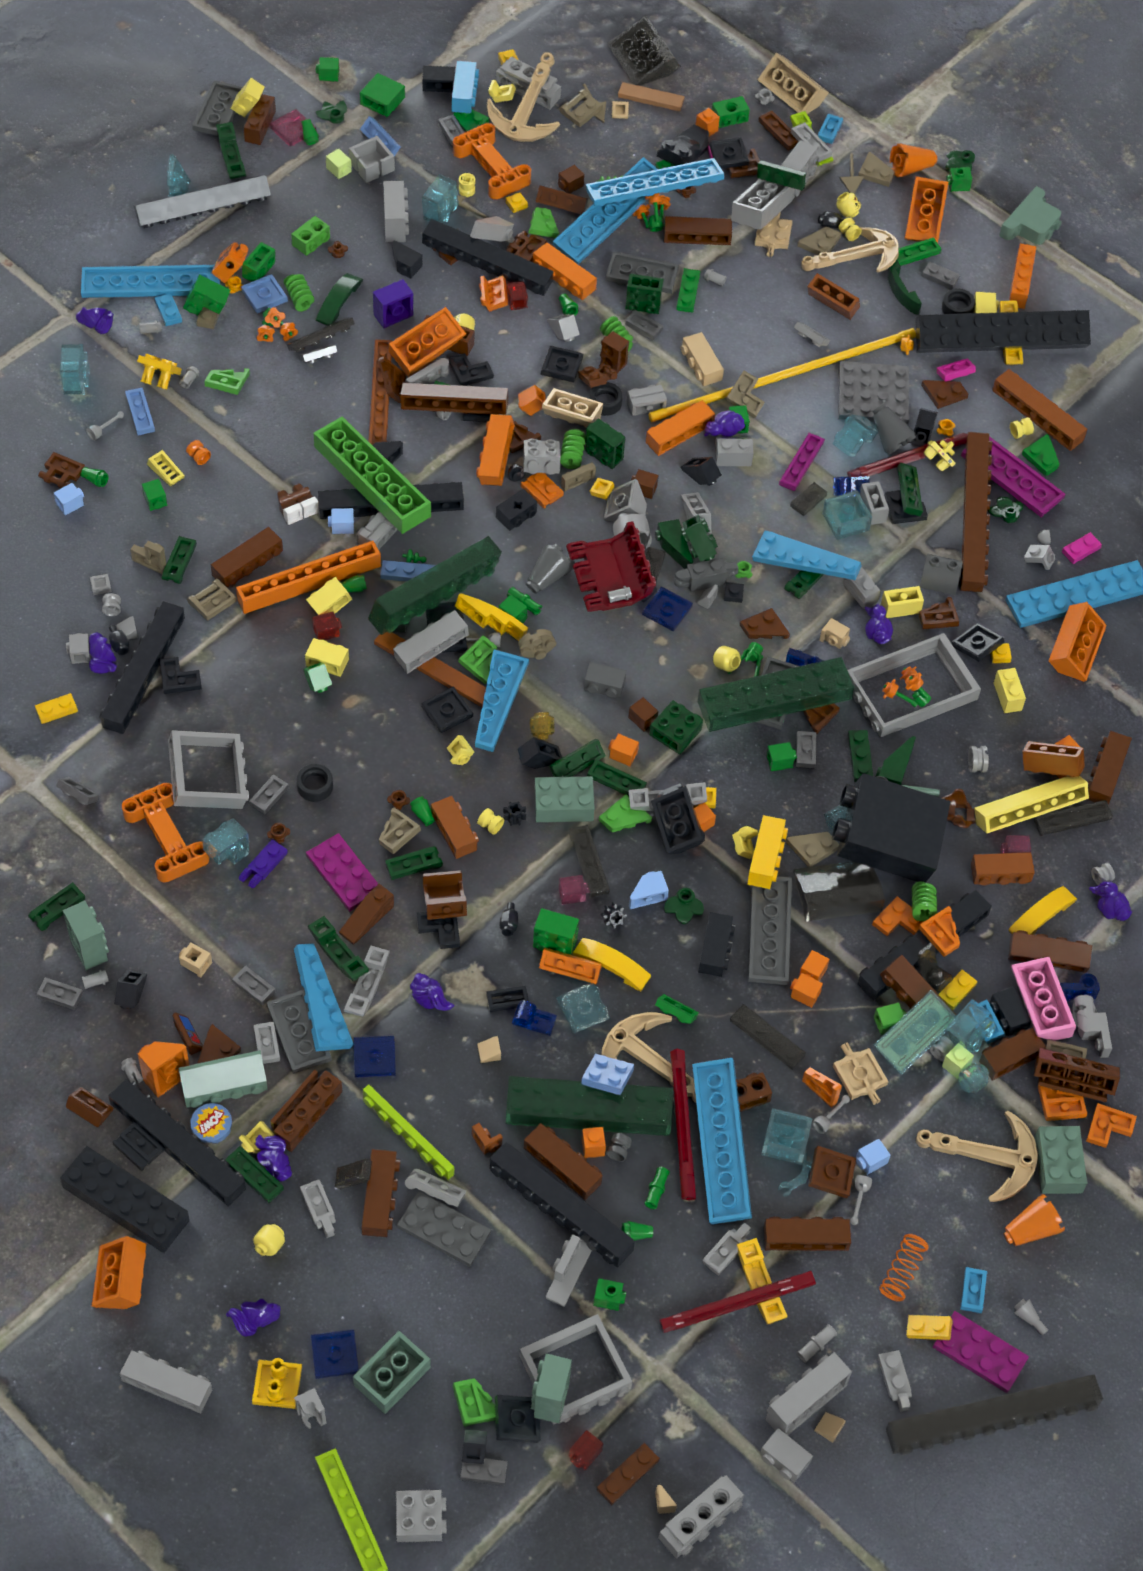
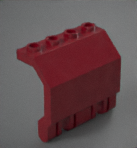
M633 521L627 522L623 532L610 539L589 543L577 541L566 545L571 560L584 558V561L573 564V569L580 586V591L588 592L594 590L595 592L583 597L588 612L631 606L652 594L656 586L655 577L650 572V562L645 557V547L639 539V530L635 528ZM623 586L630 587L632 598L610 603L608 591L622 589Z

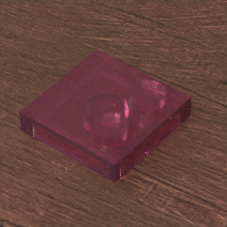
M294 109L271 122L270 128L291 147L303 140L301 122L307 118L297 109Z

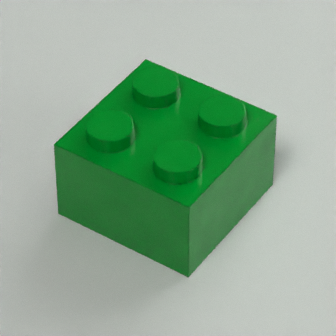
M541 908L534 927L533 947L542 952L544 948L572 955L578 939L579 919Z

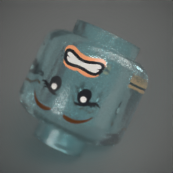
M971 1063L959 1073L958 1083L965 1092L977 1093L988 1084L989 1079L987 1075H989V1072L985 1066Z

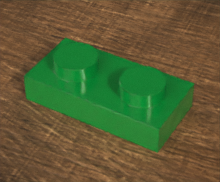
M665 994L660 996L655 1004L663 1013L672 1014L680 1022L691 1024L699 1014V1012Z

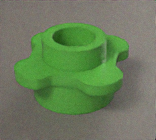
M747 561L737 563L739 570L735 577L751 578L753 575L751 572L752 565Z

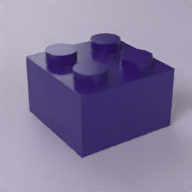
M403 279L373 291V315L383 329L414 316L413 292Z

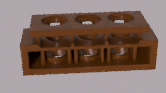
M1039 1048L1034 1076H1038L1039 1086L1107 1102V1094L1115 1096L1120 1079V1068Z
M313 1070L270 1121L271 1131L275 1136H280L284 1139L288 1151L292 1152L343 1092L342 1081L326 1070L318 1078V1072Z

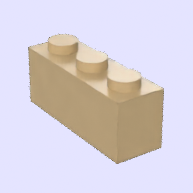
M703 333L684 337L681 352L687 357L690 368L694 369L697 380H700L703 386L722 381L724 369Z

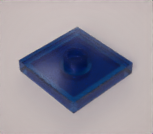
M661 586L643 610L642 615L674 632L692 608L693 603Z
M394 1036L354 1037L355 1077L396 1076Z
M354 1329L311 1335L315 1379L356 1374L359 1371Z

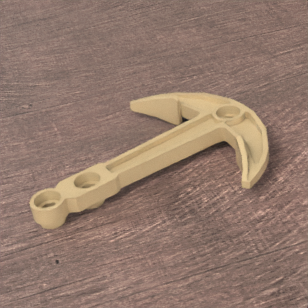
M544 53L541 56V62L538 63L531 78L532 81L512 120L504 118L502 113L493 105L491 99H488L487 109L489 117L495 128L505 137L518 142H532L545 138L560 126L559 122L536 124V127L526 126L539 92L549 76L550 67L555 62L551 53Z
M861 227L862 232L860 235L867 238L871 243L837 252H822L814 257L805 256L801 261L802 269L804 271H811L815 268H824L845 261L882 254L880 264L876 269L879 273L895 263L899 256V244L897 239L887 231Z
M646 1012L631 1015L620 1021L608 1033L602 1047V1055L617 1059L621 1050H624L670 1081V1084L673 1086L671 1064L635 1036L643 1028L647 1031L657 1025L671 1022L672 1016ZM622 1036L623 1039H617L616 1037ZM686 1073L687 1096H691L696 1103L694 1079Z
M1008 1110L1005 1112V1116L1012 1128L1014 1140H1018V1150L961 1140L956 1136L938 1132L932 1134L929 1130L919 1131L916 1137V1143L922 1148L930 1147L934 1151L952 1155L959 1154L1012 1168L1014 1170L1012 1177H1008L1001 1188L988 1198L990 1202L1008 1199L1024 1189L1032 1178L1037 1165L1038 1153L1032 1133L1019 1117ZM922 1135H926V1136H928L929 1138H928V1139H924V1138H922ZM942 1140H947L949 1143L945 1144ZM1024 1158L1029 1159L1031 1162H1025Z

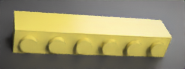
M1066 776L975 807L976 825L986 833H990L1089 799L1088 783L1080 776Z

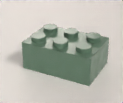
M593 777L535 778L536 822L594 821Z
M83 901L63 910L70 941L85 970L107 962L106 953L109 952V949L106 945L105 931L101 922H97V916L93 907H88L86 901Z
M1039 1126L1034 1138L1038 1153L1037 1162L1041 1194L1083 1193L1087 1185L1080 1126Z
M398 1331L353 1376L354 1386L386 1414L431 1368V1359L404 1334Z
M546 1354L544 1361L540 1360L537 1370V1381L534 1382L532 1390L531 1409L534 1410V1418L560 1424L570 1383L571 1359Z

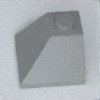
M636 479L612 490L607 499L604 514L606 521L615 522L622 513L645 515L647 503Z

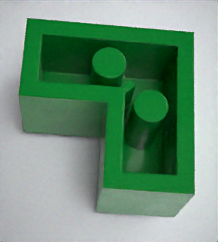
M199 274L188 293L183 309L197 316L203 307L220 314L231 290Z

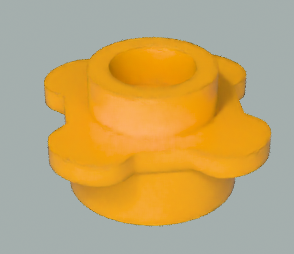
M233 276L225 283V286L231 290L230 293L234 294L241 290L243 284L239 277Z
M908 334L907 338L903 337L901 340V351H905L906 355H909L910 350L914 348V340H911L910 334Z
M949 419L940 420L938 422L939 428H937L936 432L953 436L955 424Z

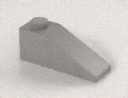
M498 216L476 220L470 237L501 242L506 241L513 234L514 224Z
M699 492L682 494L681 499L687 520L699 514L701 519L705 518L710 531L708 534L712 533L711 513Z

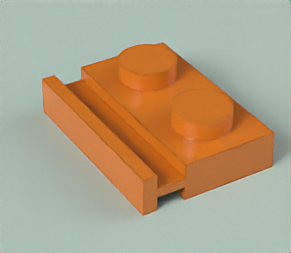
M545 473L533 474L525 482H521V488L525 489L543 509L564 495V491Z

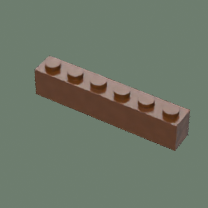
M403 383L400 394L401 409L506 415L509 403L508 388Z

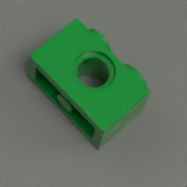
M743 96L712 103V111L720 117L718 128L747 122L749 119L750 109Z

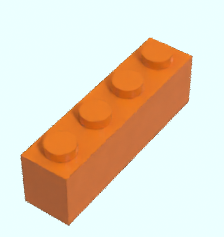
M546 242L533 253V263L554 271L553 280L559 283L561 287L570 291L574 296L584 300L596 290L597 278Z
M1021 243L1016 257L1009 301H1017L1018 308L1025 309L1037 246Z
M703 400L694 403L684 411H679L675 416L665 419L659 425L651 427L646 433V443L659 456L704 431L707 422H714L715 413Z
M491 414L490 421H487V435L483 438L484 449L480 452L481 463L476 471V476L479 478L481 485L502 486L515 426L511 415Z

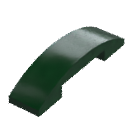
M233 123L216 124L221 152L229 178L246 177Z
M896 260L888 269V281L891 290L897 300L907 310L915 315H919L922 302L915 291L908 292L899 276L901 266L898 260Z
M349 273L343 275L324 300L316 321L332 327L339 317V310L352 291H357L363 279Z
M325 916L308 925V929L326 955L350 980L354 981L370 971L358 955L355 956L336 934L335 928Z

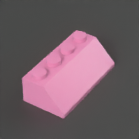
M1050 957L1011 965L1037 1037L1053 1041L1072 1037L1076 1024Z

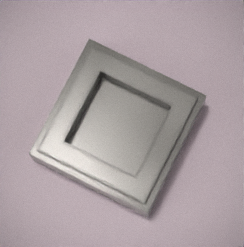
M108 574L90 577L93 595L112 592Z

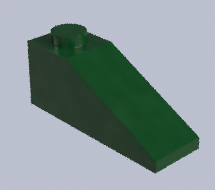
M679 519L659 522L657 530H655L656 541L660 542L661 548L681 567L687 569L688 564H693V559L682 534Z
M912 736L885 759L883 766L878 767L875 777L882 776L889 782L901 785L916 737Z

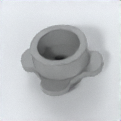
M761 89L755 95V98L759 99L762 105L774 101V96H772V92L769 89Z

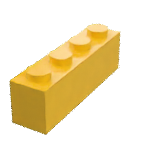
M763 815L749 871L748 885L771 889L772 882H776L778 871L775 868L780 867L782 857L778 855L779 853L783 854L785 842H782V839L786 840L788 828H785L786 820Z

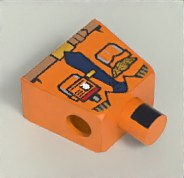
M233 242L219 255L211 273L225 284L242 266L248 254V247L245 244L238 245L236 242Z

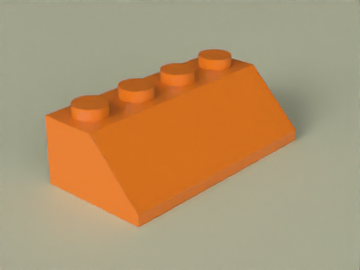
M1088 602L1069 606L1049 658L1050 664L1058 673L1081 681H1087L1107 626Z

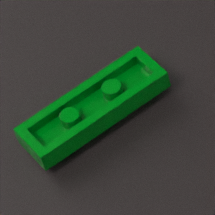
M933 237L899 248L897 260L900 266L941 254L942 249Z
M684 268L676 310L693 313L701 270Z

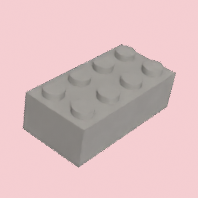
M762 179L757 180L732 203L731 221L761 230L792 202L793 188Z
M835 1352L829 1357L828 1355L823 1356L818 1361L816 1368L806 1370L799 1382L793 1381L787 1386L786 1392L782 1396L778 1394L769 1402L770 1406L767 1409L768 1413L765 1420L775 1431L779 1428L786 1435H789L847 1387L852 1371Z

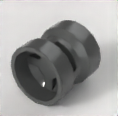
M614 1133L611 1139L612 1144L608 1147L606 1154L615 1161L623 1162L626 1160L627 1149L631 1147L632 1140L624 1134Z

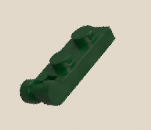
M178 537L163 571L162 580H173L174 583L181 584L185 570L197 545L196 540Z
M801 570L791 581L786 583L784 590L794 593L796 598L801 599L824 574Z
M433 846L385 860V865L391 880H395L431 868L438 869L443 866V862L438 857L437 847Z
M72 882L32 910L28 917L37 923V927L41 931H44L52 922L64 915L63 910L85 900V895ZM46 913L47 915L42 918L41 915Z

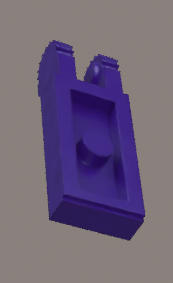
M271 840L247 868L243 870L239 880L244 882L253 873L254 876L251 878L248 886L255 888L287 855V849Z

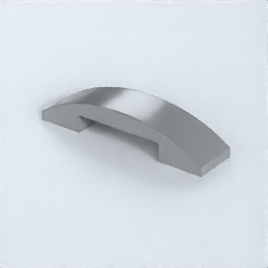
M705 782L686 784L693 806L707 802ZM648 788L629 790L630 809L654 811L651 800L657 798L662 790L648 791Z
M370 946L364 960L370 971L359 977L353 993L349 996L344 1012L364 1017L378 989L390 951Z

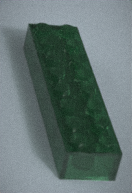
M489 536L375 599L368 620L381 635L386 632H393L400 624H407L411 618L421 616L427 609H433L441 601L449 600L455 593L463 592L469 585L477 584L481 578L491 576L500 561L499 558L502 551Z
M839 657L699 689L698 704L708 731L713 732L851 700L854 685L843 658Z
M509 1076L506 1124L538 1126L541 1123L545 1127L568 1129L603 1127L604 1131L670 1136L673 1088L626 1085L621 1095L582 1085V1081Z

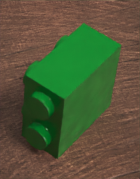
M379 73L360 91V105L386 117L405 99V85Z

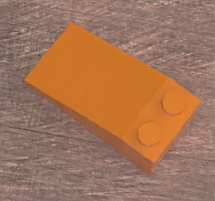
M922 177L915 178L905 239L921 242L934 237L938 243L949 182Z
M444 307L389 343V353L409 378L428 366L462 339L466 333L449 310Z

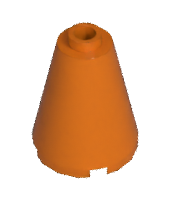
M900 143L897 146H893L890 152V163H893V168L891 169L895 171L896 177H903L931 168L937 162V154L933 150Z
M1040 1195L1005 1227L1006 1232L1003 1235L1008 1244L1013 1243L1014 1246H1018L1065 1231L1064 1227L1060 1228L1059 1226L1062 1220L1051 1201L1046 1203L1044 1200L1047 1197L1046 1195Z

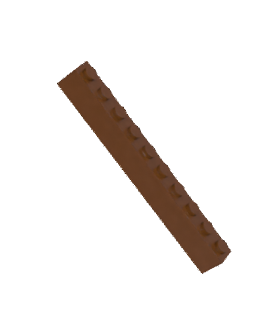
M968 432L966 440L961 591L983 592L984 585L987 586L988 575L985 574V570H988L989 560L985 559V555H988L989 544H986V540H989V529H986V525H989L990 514H987V510H990V499H987V495H990L991 485L988 484V480H991V470H988V466H991L992 455H989V451L992 450V441L989 440V433Z

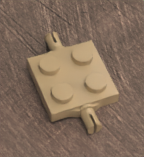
M781 212L761 230L757 229L755 246L768 248V257L770 252L771 257L774 255V249H788L793 220L780 219Z
M849 1043L841 1045L846 1056L834 1062L833 1068L851 1100L868 1095L873 1105L878 1104L881 1100L875 1091L888 1085V1080L870 1048L861 1052H853Z

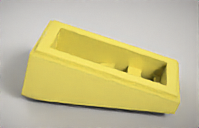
M163 450L148 459L147 465L169 486L185 478V475ZM176 474L177 477L171 480L170 477Z

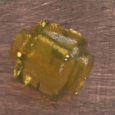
M549 712L534 713V716L530 718V733L533 736H537L540 740L549 739V735L555 733L554 717L549 715Z

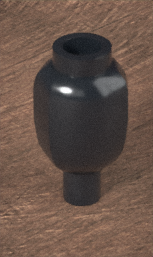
M825 211L818 216V224H821L822 227L839 228L840 223L844 220L840 214Z
M111 625L109 627L111 633L108 638L114 652L119 655L127 654L129 651V641L122 630H118L116 625Z
M512 902L507 903V909H504L500 917L499 927L505 936H512L518 927V913L514 910L515 904Z

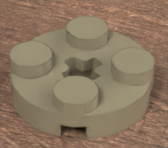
M546 629L536 630V634L531 635L529 632L524 635L518 642L521 656L527 658L536 657L537 660L545 658L546 653L550 652L557 645L552 632Z

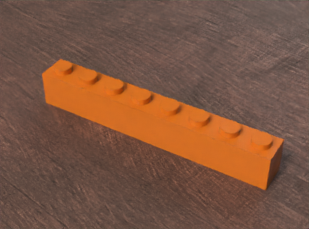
M370 541L236 587L237 600L243 613L246 614L321 588L334 577L341 581L381 567V555L375 542Z

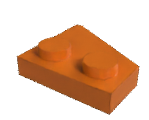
M809 1067L804 1072L802 1081L832 1108L838 1102L842 1085Z

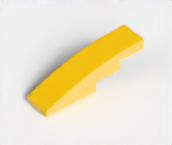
M462 593L458 595L455 607L480 627L484 628L488 624L496 632H500L501 636L507 632L517 641L527 634V626L499 608Z

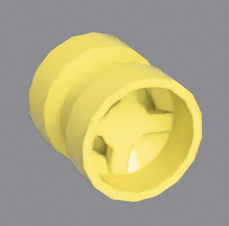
M464 173L460 175V195L466 197L474 195L475 177L472 174Z
M852 218L844 219L839 225V230L845 234L849 241L856 240L862 232L861 228L855 225Z
M1026 417L1021 419L1020 422H1011L1010 431L1012 436L1018 439L1024 434H1033L1034 427L1031 419Z
M487 808L480 815L477 824L488 828V831L495 835L502 828L504 819L501 816L494 815V812Z

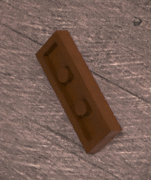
M772 110L759 117L758 122L788 151L797 145L799 141L791 134V129Z
M539 185L535 202L582 215L585 212L588 198Z
M643 1443L597 1486V1491L613 1505L654 1467L660 1458Z

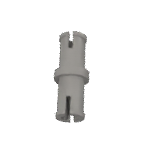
M827 1324L816 1336L810 1337V1341L797 1351L798 1357L803 1362H808L818 1351L821 1352L824 1346L837 1335L835 1329Z

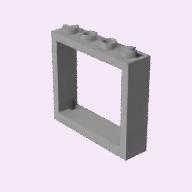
M172 730L168 739L174 806L243 809L245 802L249 799V791L245 787L247 784V774H244L245 758H242L244 744L240 741V734ZM181 745L232 747L237 793L185 791Z
M598 1314L520 1349L519 1357L534 1385V1382L537 1381L538 1373L533 1359L595 1331L598 1332L622 1380L565 1405L560 1423L568 1422L572 1416L578 1413L583 1415L589 1412L593 1406H603L617 1395L622 1397L632 1388V1380Z

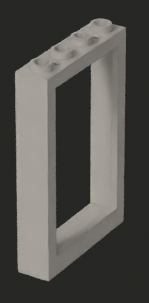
M945 633L849 669L844 679L846 687L852 691L854 700L860 704L864 716L868 717L873 730L879 734L880 738L978 700L981 688ZM936 653L961 691V694L884 723L859 682Z

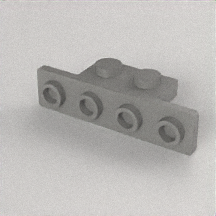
M572 1235L570 1241H565L561 1250L563 1255L561 1259L557 1258L552 1269L555 1271L554 1280L546 1294L547 1300L563 1307L566 1305L592 1252L586 1243L575 1235Z

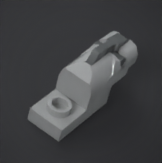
M1080 995L1075 997L1072 1003V1016L1081 1039L1095 1040L1096 1050H1099L1100 1058H1108L1112 1050L1106 1012H1097L1093 997Z

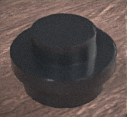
M518 464L512 465L508 469V477L514 482L523 479L526 473L524 468Z

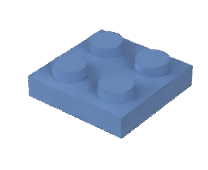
M272 274L241 286V291L257 314L267 310L269 307L272 308L288 302L287 295Z
M595 1054L582 1077L581 1084L621 1095L634 1071V1064Z

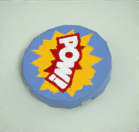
M215 1103L199 1107L193 1113L190 1120L192 1133L197 1135L203 1143L212 1142L213 1144L224 1140L230 1134L232 1127V1118L229 1111L222 1105Z

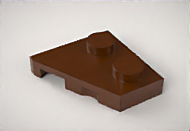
M811 687L798 700V704L816 734L833 719L840 709Z
M212 1024L197 1064L236 1056L241 1051V1047Z

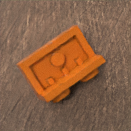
M484 275L481 276L479 288L482 292L480 297L482 305L486 306L489 312L507 306L508 297L505 277L500 276L487 281Z

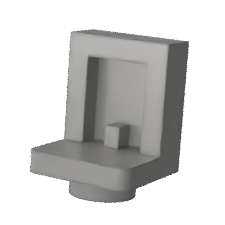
M1030 545L1024 559L1026 563H1042L1045 570H1049L1055 561V554L1050 545Z

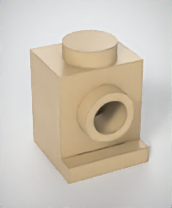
M831 618L821 631L820 641L823 642L825 640L830 645L841 649L850 640V628Z
M191 942L179 954L180 965L196 973L200 978L212 964L211 953Z

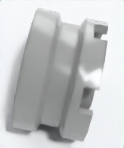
M970 746L968 765L971 773H976L977 771L987 772L989 758L988 754L985 753V751H988L986 746H980V748Z

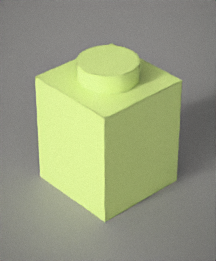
M337 149L326 156V168L340 179L352 172L351 159L340 149Z
M958 1043L945 1056L942 1067L958 1079L963 1074V1071L967 1070L968 1066H971L974 1055Z

